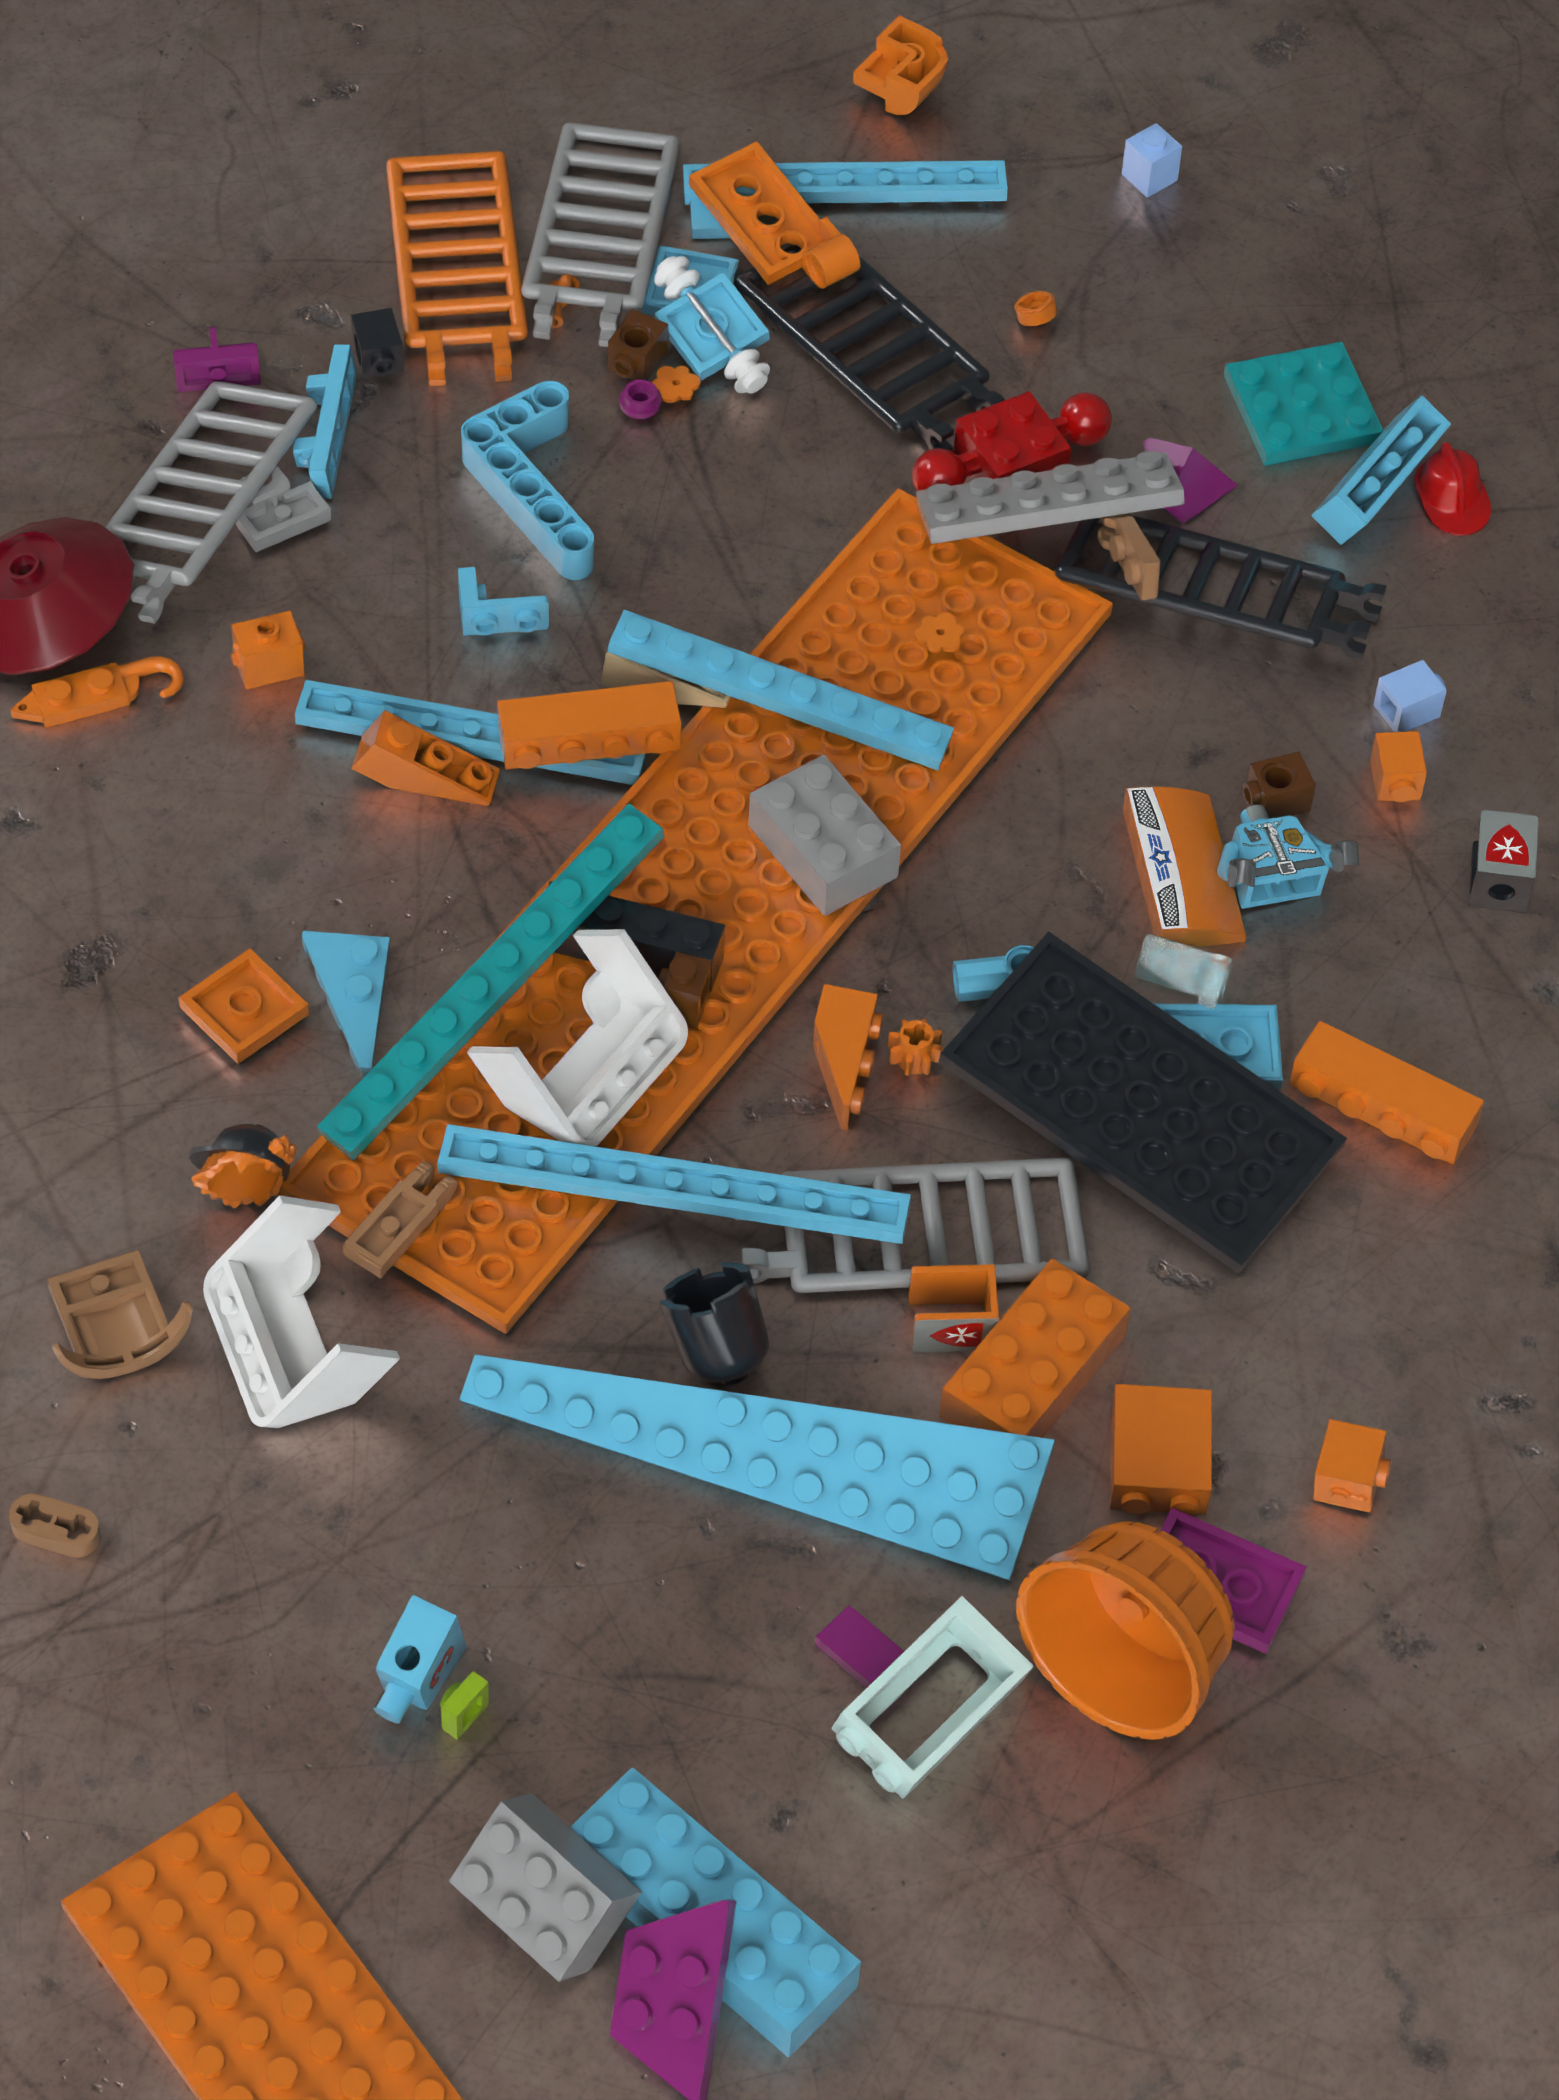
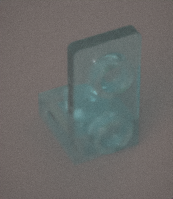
M1148 934L1143 942L1135 976L1149 982L1199 996L1197 1004L1215 1009L1222 1001L1234 959L1157 935Z

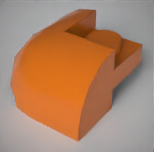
M899 15L877 36L876 50L853 71V83L885 99L886 112L895 115L909 114L939 86L946 72L948 54L942 45L943 39L931 30Z

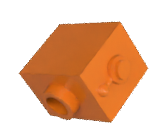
M291 610L231 624L234 648L233 653H231V660L233 666L239 669L246 690L305 676L303 653L306 645L304 638L300 637L301 630L296 627Z
M1329 1419L1315 1471L1313 1501L1370 1513L1377 1486L1386 1488L1389 1477L1391 1459L1384 1458L1387 1431Z

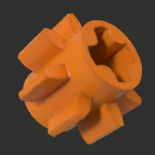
M924 1018L909 1022L905 1019L902 1020L900 1033L889 1032V1063H898L907 1076L920 1073L930 1074L931 1061L939 1063L940 1053L944 1050V1047L941 1046L942 1031H933V1028L927 1023V1019Z

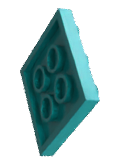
M1342 341L1225 364L1224 377L1264 466L1372 445L1384 431Z

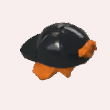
M239 1124L225 1128L212 1145L190 1149L189 1159L200 1169L192 1177L193 1185L201 1188V1194H210L212 1200L222 1199L225 1205H230L232 1208H237L241 1204L246 1206L252 1202L262 1206L271 1195H278L282 1182L289 1176L290 1163L295 1160L294 1155L297 1147L294 1143L290 1144L288 1135H283L280 1138L273 1131L259 1124Z

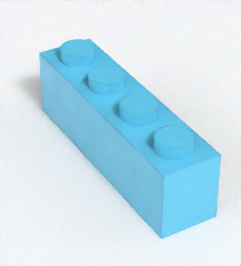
M1421 395L1395 416L1311 516L1342 545L1369 523L1450 427L1451 423Z

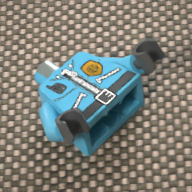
M1252 805L1241 812L1240 819L1242 824L1235 828L1232 841L1225 844L1217 868V874L1219 878L1228 882V887L1236 886L1242 909L1321 895L1329 868H1333L1334 872H1340L1344 870L1346 864L1360 865L1358 844L1355 841L1342 840L1328 845L1308 830H1304L1296 817L1289 815L1269 819L1262 805Z

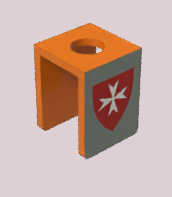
M995 1264L913 1266L911 1268L908 1302L910 1305L984 1303V1312L916 1314L914 1316L912 1335L913 1352L974 1351L999 1322Z

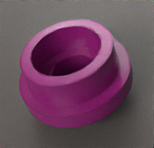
M634 380L629 382L621 392L620 408L626 415L632 418H649L660 410L661 395L656 386L650 381Z

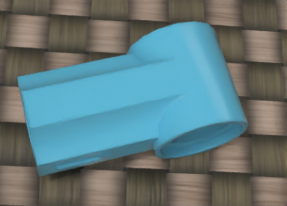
M1019 945L1009 950L1006 956L953 961L954 990L958 1001L989 999L1034 947Z

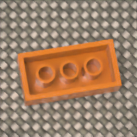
M1051 1258L942 1388L939 1418L952 1425L1043 1438L1126 1337L1131 1307Z

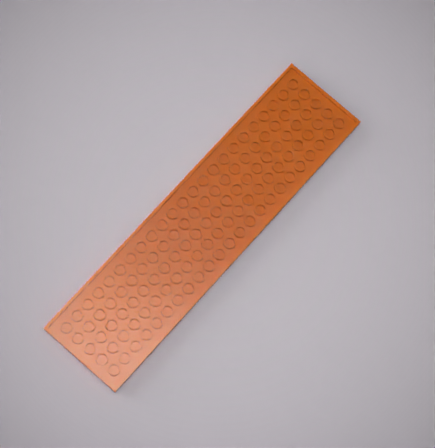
M899 488L896 489L750 655L954 727L939 770L937 771L734 697L730 698L726 708L703 706L682 729L680 750L667 751L658 756L493 941L494 943L548 887L549 882L554 881L628 803L662 827L665 837L609 896L725 925L724 958L713 989L709 994L698 1028L687 1025L688 1037L683 1049L596 1147L657 1156L883 887L882 885L838 910L823 916L748 826L750 793L825 755L901 844L900 866L1112 614L1113 602L1083 586L1059 580L1055 576V571L987 535L931 544L917 507L916 497ZM943 612L950 613L956 618V624H960L965 628L964 636L960 638L961 646L957 651L946 652L941 650L933 653L927 649V644H921L916 641L914 636L915 630L921 626L924 616L931 615L936 617ZM553 953L354 1161L323 1136H320L290 1169L289 1176L282 1182L278 1195L337 1204L341 1213L328 1226L349 1238L400 1180L404 1181L417 1168V1165L423 1161L428 1162L434 1166L435 1170L431 1181L421 1192L422 1194L427 1196L447 1176L458 1181V1188L447 1205L439 1211V1214L393 1266L502 1333L507 1334L618 1201L438 1173L437 1162L447 1124L558 1141L508 1110L467 1052L472 1046L518 1047L540 1079L543 1080L594 1023L587 1014L582 1002L583 988L588 979L596 972L592 963Z

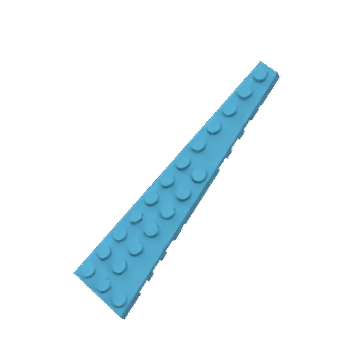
M474 1355L459 1399L461 1402L1008 1581L1012 1579L1056 1443L1054 1439L482 1355Z

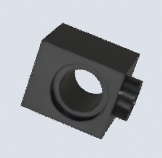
M392 308L351 314L352 343L363 379L404 372L403 344Z

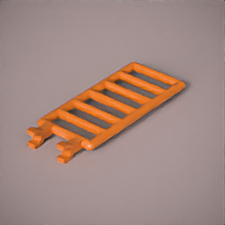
M501 151L390 158L387 161L386 170L405 344L411 348H426L429 387L446 386L443 346L492 343L495 381H512V356L509 342L525 340L528 336L524 296L521 292L522 278L506 155ZM492 168L493 180L404 185L403 173ZM495 196L496 208L407 214L406 201ZM499 225L500 237L410 243L409 230ZM502 253L504 265L414 272L412 259ZM506 283L507 295L417 301L415 288ZM500 312H509L511 325L425 331H420L419 318Z

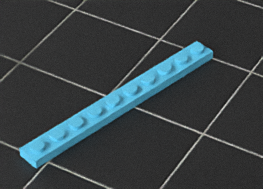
M447 1124L437 1162L438 1173L898 1244H903L911 1203V1194Z

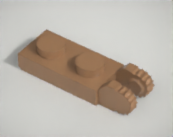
M1126 513L1100 517L1104 524L1098 531V539L1102 548L1110 550L1113 561H1118L1123 569L1127 584L1134 587L1141 600L1155 599L1158 595L1160 560L1133 516Z
M423 1161L417 1165V1168L404 1181L400 1180L349 1236L342 1246L343 1255L377 1277L382 1278L439 1214V1211L451 1200L458 1188V1181L450 1176L444 1177L427 1196L422 1194L421 1192L431 1181L435 1170L434 1166Z

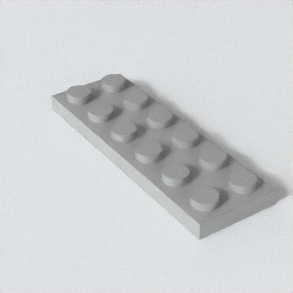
M1154 451L1142 452L1137 457L1120 460L1102 458L1094 464L1075 466L1063 464L1056 466L1053 470L1043 472L1019 471L1012 474L1011 477L998 479L979 477L971 480L969 483L953 486L935 484L928 487L927 490L916 491L917 507L931 544L1185 504L1184 489L1166 452L1158 453Z

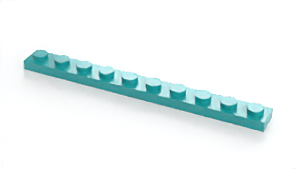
M628 803L317 1125L320 1135L354 1161L665 837L663 828Z

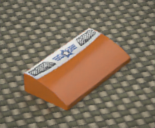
M1174 787L1126 788L1123 813L1158 952L1246 942V933L1234 887H1228V882L1219 878L1217 874L1223 845L1210 795Z

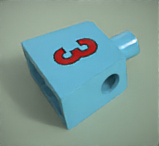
M412 1595L376 1666L378 1677L384 1689L373 1708L377 1714L391 1722L400 1723L410 1704L425 1710L431 1706L467 1647L456 1615Z

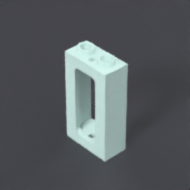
M961 1596L840 1714L831 1729L837 1734L838 1743L847 1753L854 1757L859 1756L873 1769L872 1774L881 1787L888 1792H896L904 1799L1025 1679L1034 1665ZM950 1647H961L985 1670L987 1681L907 1760L903 1761L869 1726Z

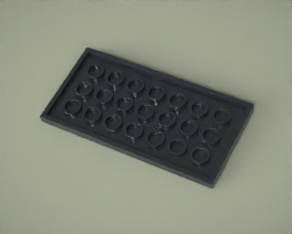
M1049 931L945 1047L939 1057V1063L1238 1274H1240L1338 1155L1347 1140V1137Z

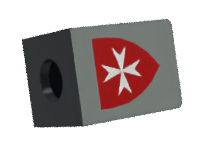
M1493 810L1481 811L1478 841H1474L1472 845L1468 906L1520 913L1527 912L1536 879L1539 822L1537 816Z

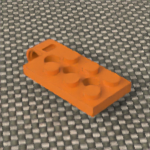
M757 141L689 175V186L768 285L803 268L811 280L819 288L824 289L859 271L860 258L851 240L846 235L840 234L827 216L822 219L818 218ZM744 186L754 189L756 193L751 196H742L735 189ZM762 215L776 217L778 222L766 225L761 223L758 218ZM787 243L798 245L801 251L791 254L782 250L781 246Z

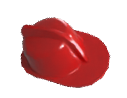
M1444 442L1439 451L1433 453L1426 462L1417 468L1414 475L1415 488L1425 513L1433 525L1449 534L1470 535L1480 531L1488 523L1492 512L1490 499L1480 477L1479 466L1475 458L1464 450L1452 448L1449 442Z

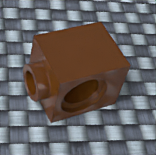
M631 309L608 341V370L617 373L623 378L648 380L668 353V324Z
M1299 751L1250 763L1248 779L1243 784V796L1248 807L1262 805L1269 819L1289 815L1295 816L1311 811L1316 784Z

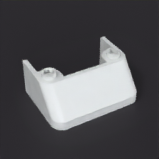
M624 929L577 930L573 935L596 969V972L586 982L582 992L583 1006L594 1023L543 1080L540 1079L518 1047L472 1046L467 1052L508 1110L558 1141L596 1147L677 1056L687 1041L688 1027L683 1015Z
M279 1195L206 1274L203 1286L206 1304L249 1417L259 1427L281 1428L353 1405L400 1359L397 1351L340 1343L328 1354L326 1352L304 1293L315 1282L321 1270V1261L314 1240L341 1213L337 1204Z

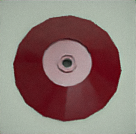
M69 517L31 522L0 537V673L19 675L53 669L86 653L114 628L131 598L134 564L121 538L97 522Z

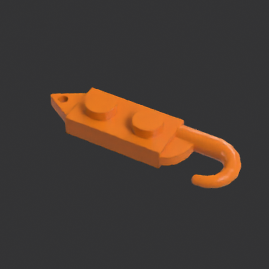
M150 656L117 665L116 662L32 684V691L11 708V717L41 722L45 728L129 706L130 702L135 700L139 694V677L159 672L167 673L172 678L171 684L160 692L162 698H167L181 689L184 682V672L178 663L163 656Z

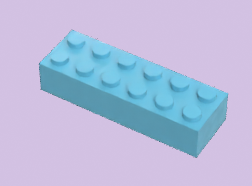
M633 1767L570 1827L642 1891L626 1916L637 1927L720 1900H737L722 2001L788 2058L857 1989L861 1961Z

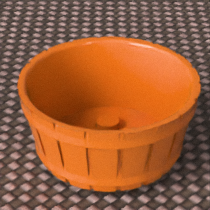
M1122 1521L1093 1530L1083 1540L1063 1552L1050 1556L1025 1577L1018 1591L1019 1596L1016 1600L1017 1621L1020 1623L1018 1626L1027 1650L1030 1651V1656L1047 1681L1052 1683L1053 1688L1073 1707L1076 1706L1080 1712L1104 1727L1107 1726L1110 1730L1134 1738L1140 1737V1739H1164L1166 1736L1168 1738L1183 1731L1204 1704L1209 1687L1220 1666L1228 1657L1232 1646L1235 1629L1234 1618L1232 1617L1233 1611L1227 1594L1223 1592L1224 1588L1210 1568H1207L1206 1563L1189 1547H1185L1184 1543L1164 1531H1159L1158 1528L1138 1522L1133 1524V1522Z

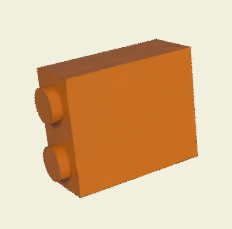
M1115 1384L1111 1406L1109 1509H1122L1127 1513L1142 1514L1147 1511L1170 1512L1171 1508H1174L1190 1516L1196 1514L1206 1515L1212 1491V1390Z

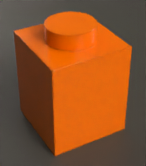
M1419 731L1375 733L1370 764L1377 801L1406 802L1409 800H1421L1427 770Z

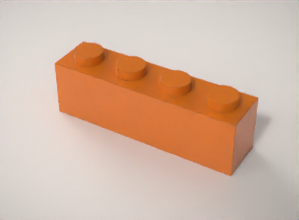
M673 681L497 701L498 732L505 770L515 768L529 769L535 766L558 763L573 764L584 760L616 759L628 755L660 754L671 750H680L681 719Z
M1320 1020L1294 1060L1289 1085L1297 1088L1302 1094L1326 1102L1338 1108L1346 1116L1358 1118L1380 1129L1385 1135L1391 1138H1399L1421 1149L1426 1155L1435 1159H1442L1454 1165L1477 1128L1485 1101Z

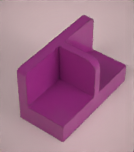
M215 326L209 327L211 346L176 349L173 351L177 393L206 390L214 381L244 386L261 385L257 344L250 342L218 345Z

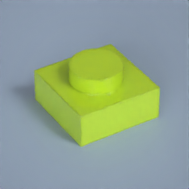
M474 1671L462 1683H453L440 1701L442 1729L456 1740L489 1706V1682Z

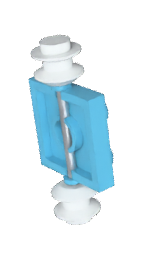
M671 256L663 260L657 267L654 283L658 287H666L664 296L667 300L676 301L654 314L655 319L668 324V339L695 375L700 378V381L726 367L724 375L729 380L737 379L734 388L738 393H754L760 390L768 381L767 376L770 372V366L765 362L757 364L760 353L755 348L770 340L768 329L724 272L696 288L700 274L697 270H688L690 261L687 257Z

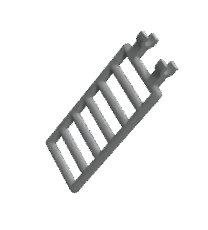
M566 123L562 127L521 288L524 297L538 300L533 312V319H536L533 338L550 339L557 302L604 308L599 320V327L601 328L599 346L608 347L609 339L619 327L622 311L630 312L633 309L639 312L643 308L680 149V140L676 136L578 123ZM575 140L663 150L661 160L573 150ZM569 166L656 176L655 186L651 187L567 176ZM562 192L647 202L650 203L648 213L562 203L560 200ZM558 218L644 229L642 240L553 228L555 220ZM549 245L638 256L636 267L546 255ZM542 272L560 275L568 274L576 277L631 283L629 295L541 284L540 279Z
M214 381L208 386L105 527L123 541L192 554L183 568L131 558L134 564L133 576L149 579L145 585L138 586L131 594L133 602L144 604L138 614L140 621L155 624L162 613L164 600L174 586H190L194 583L316 411L317 402L313 398L221 381ZM220 399L293 411L294 413L286 424L214 412L212 410ZM202 426L273 439L274 441L266 452H259L191 438L199 427ZM182 454L252 467L254 469L246 480L242 481L172 468L171 466L178 456ZM160 482L234 497L226 508L222 510L150 495ZM138 511L213 526L204 539L129 525V523Z
M1069 1158L787 1171L781 1174L852 1186L873 1185V1189L891 1192L892 1184L919 1183L930 1266L949 1265L938 1182L965 1181L977 1265L995 1264L996 1283L1033 1281L1048 1263L1042 1262L1030 1178L1057 1176L1070 1261L1058 1262L1083 1278H1086L1090 1273L1075 1168L1072 1160ZM984 1180H1012L1024 1263L996 1264ZM784 1226L787 1251L766 1252L759 1248H742L741 1264L750 1269L754 1284L765 1281L767 1278L790 1277L791 1286L797 1293L909 1288L911 1269H902L900 1246L898 1243L880 1241L884 1270L856 1271L851 1236L832 1233L837 1273L809 1274L803 1229Z

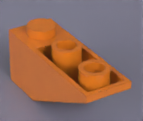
M386 710L362 734L351 768L391 789L483 806L490 804L500 769Z
M824 984L814 1021L813 1048L841 1130L848 1131L852 1113L861 1114L865 1088L859 1087L861 1076L870 1077L875 1051L868 1048L871 1039L879 1041L884 1014L876 1012L878 994Z

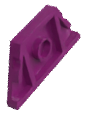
M733 1899L720 1900L626 1930L610 2036L688 2100H707L737 1900Z

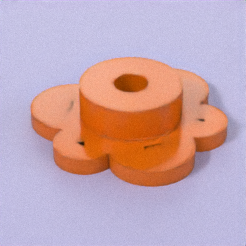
M671 366L660 367L656 373L657 379L652 382L660 392L661 399L667 403H674L680 399L690 400L693 397V391L700 387V378L695 374L689 373V369L686 366H678L675 369Z
M943 612L936 617L931 615L924 616L921 626L916 628L914 636L917 642L927 644V649L930 652L937 653L941 650L955 652L961 646L960 638L964 636L965 628L960 624H956V618L952 614Z

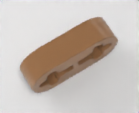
M33 1493L20 1496L10 1506L8 1515L12 1533L23 1543L74 1558L88 1556L99 1546L101 1535L97 1517L86 1508ZM33 1512L40 1513L41 1520H33L30 1525H24L23 1517L30 1518ZM79 1526H85L86 1534H79L76 1540L70 1539L69 1531L75 1532Z

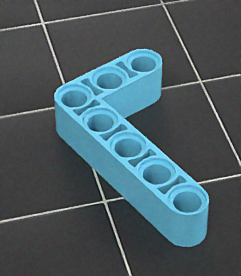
M544 381L467 419L461 427L462 462L561 576L570 580H581L588 577L594 569V534L524 454L563 434L569 426V391L560 382Z

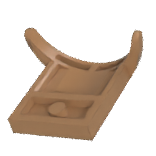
M139 1250L47 1279L49 1291L73 1350L71 1352L62 1347L60 1343L52 1345L53 1351L57 1359L67 1370L84 1378L106 1379L122 1376L158 1362L178 1346L191 1322L193 1308L191 1303L186 1301L181 1303L176 1316L168 1324Z

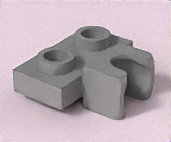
M278 466L275 467L270 474L272 477L271 482L260 488L236 522V526L255 552H259L331 521V509L311 481L290 489L289 480ZM242 477L241 480L245 481L247 477Z

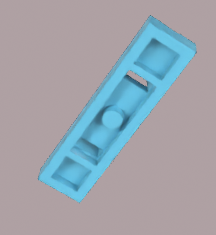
M334 345L327 374L308 375L306 383L307 396L313 398L317 405H322L316 436L296 438L293 446V455L297 467L309 468L310 478L314 483V487L323 499H333L357 378L351 345Z

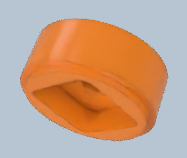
M1034 291L1025 294L1018 299L1014 306L1018 322L1024 326H1037L1047 323L1058 312L1053 294L1046 291Z

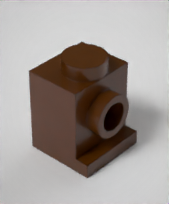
M676 952L669 968H662L659 981L683 1015L687 1025L698 1028L710 994L712 960Z

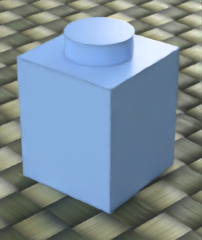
M1155 123L1126 139L1121 174L1148 198L1178 181L1183 146Z
M1421 660L1380 677L1373 705L1393 732H1406L1441 716L1447 690L1440 675L1433 673L1426 662Z

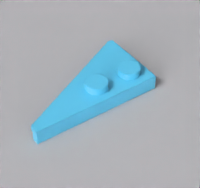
M302 931L303 949L305 953L308 952L315 968L316 978L320 987L326 993L327 1003L339 1030L342 1029L349 1045L353 1062L362 1072L364 1078L374 1067L390 952V937Z

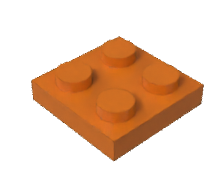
M251 948L179 997L180 1008L237 1064L309 1015V1004Z

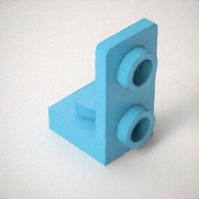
M475 567L458 568V591L463 636L521 631L532 632L549 628V601L547 596L487 600L485 584H477Z

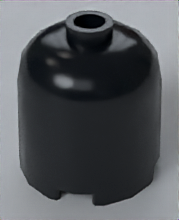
M725 1262L720 1264L722 1272H714L702 1276L700 1268H697L675 1278L664 1287L665 1300H660V1304L686 1370L701 1381L721 1382L724 1385H732L745 1380L749 1373L762 1363L769 1348V1340L750 1269L741 1263Z

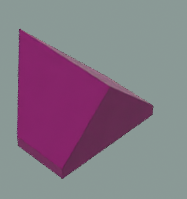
M1148 438L1143 441L1146 452H1166L1184 489L1185 504L1165 507L1164 509L1183 524L1238 486V484L1192 447L1154 438Z

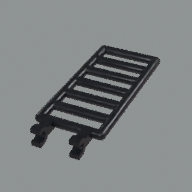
M790 245L783 250L794 254L800 252L801 248L798 245ZM860 256V269L855 274L862 281L796 319L782 307L818 287L807 274L771 295L766 294L757 285L758 282L764 279L754 267L735 278L734 285L744 296L891 430L896 433H903L912 428L926 441L930 450L942 448L953 452V446L947 439L954 435V429L944 421L939 422L932 416L933 414L960 398L966 400L977 411L1005 400L1001 394L996 391L990 392L984 386L990 378V373L984 366ZM874 292L888 303L821 343L808 332L811 328ZM900 315L914 326L911 330L849 366L843 364L834 355ZM926 339H929L941 350L874 391L860 379ZM952 363H956L968 374L902 414L897 413L886 403Z
M1131 514L1130 516H1133L1145 536L1162 540L1156 552L1160 560L1158 587L1178 545L1203 551L1182 596L1158 589V595L1155 599L1141 600L1132 585H1128L1126 580L1116 578L1121 566L1118 561H1113L1110 553L1100 573L1075 567L1096 524H1103L1100 518L1079 521L1055 568V576L1065 582L1309 649L1316 648L1320 642L1340 647L1347 656L1361 661L1367 644L1355 641L1353 637L1366 640L1372 623L1353 621L1345 624L1330 620V617L1337 604L1355 609L1362 618L1377 623L1382 606L1372 604L1369 600L1382 602L1387 586L1377 583L1366 584L1364 587L1347 583L1345 575L1334 569ZM1219 556L1243 562L1224 607L1199 601ZM1260 567L1284 573L1265 618L1240 612ZM1301 578L1325 585L1307 630L1282 623Z

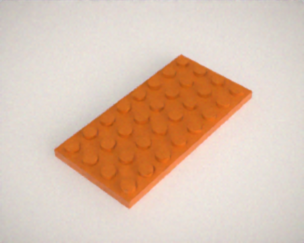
M236 1791L61 1900L62 1908L197 2100H463Z

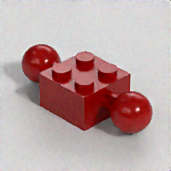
M1028 391L956 419L953 452L942 448L931 449L924 452L916 460L912 469L914 488L916 491L927 490L928 487L935 484H948L950 486L965 484L966 478L970 476L972 479L979 477L998 479L1011 477L1012 474L1019 471H1032L1036 473L1053 470L1059 465L1070 464L1071 446L1066 439L1079 446H1091L1099 443L1106 437L1111 428V410L1100 396L1089 392H1082L1068 398L1060 409L1059 417L1050 419L1032 393Z

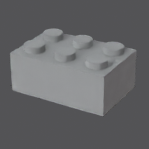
M825 755L750 793L748 826L823 916L838 910L898 877L901 844Z
M532 1793L503 1800L499 1803L449 1880L455 1888L559 1982L591 1970L642 1893L640 1889Z

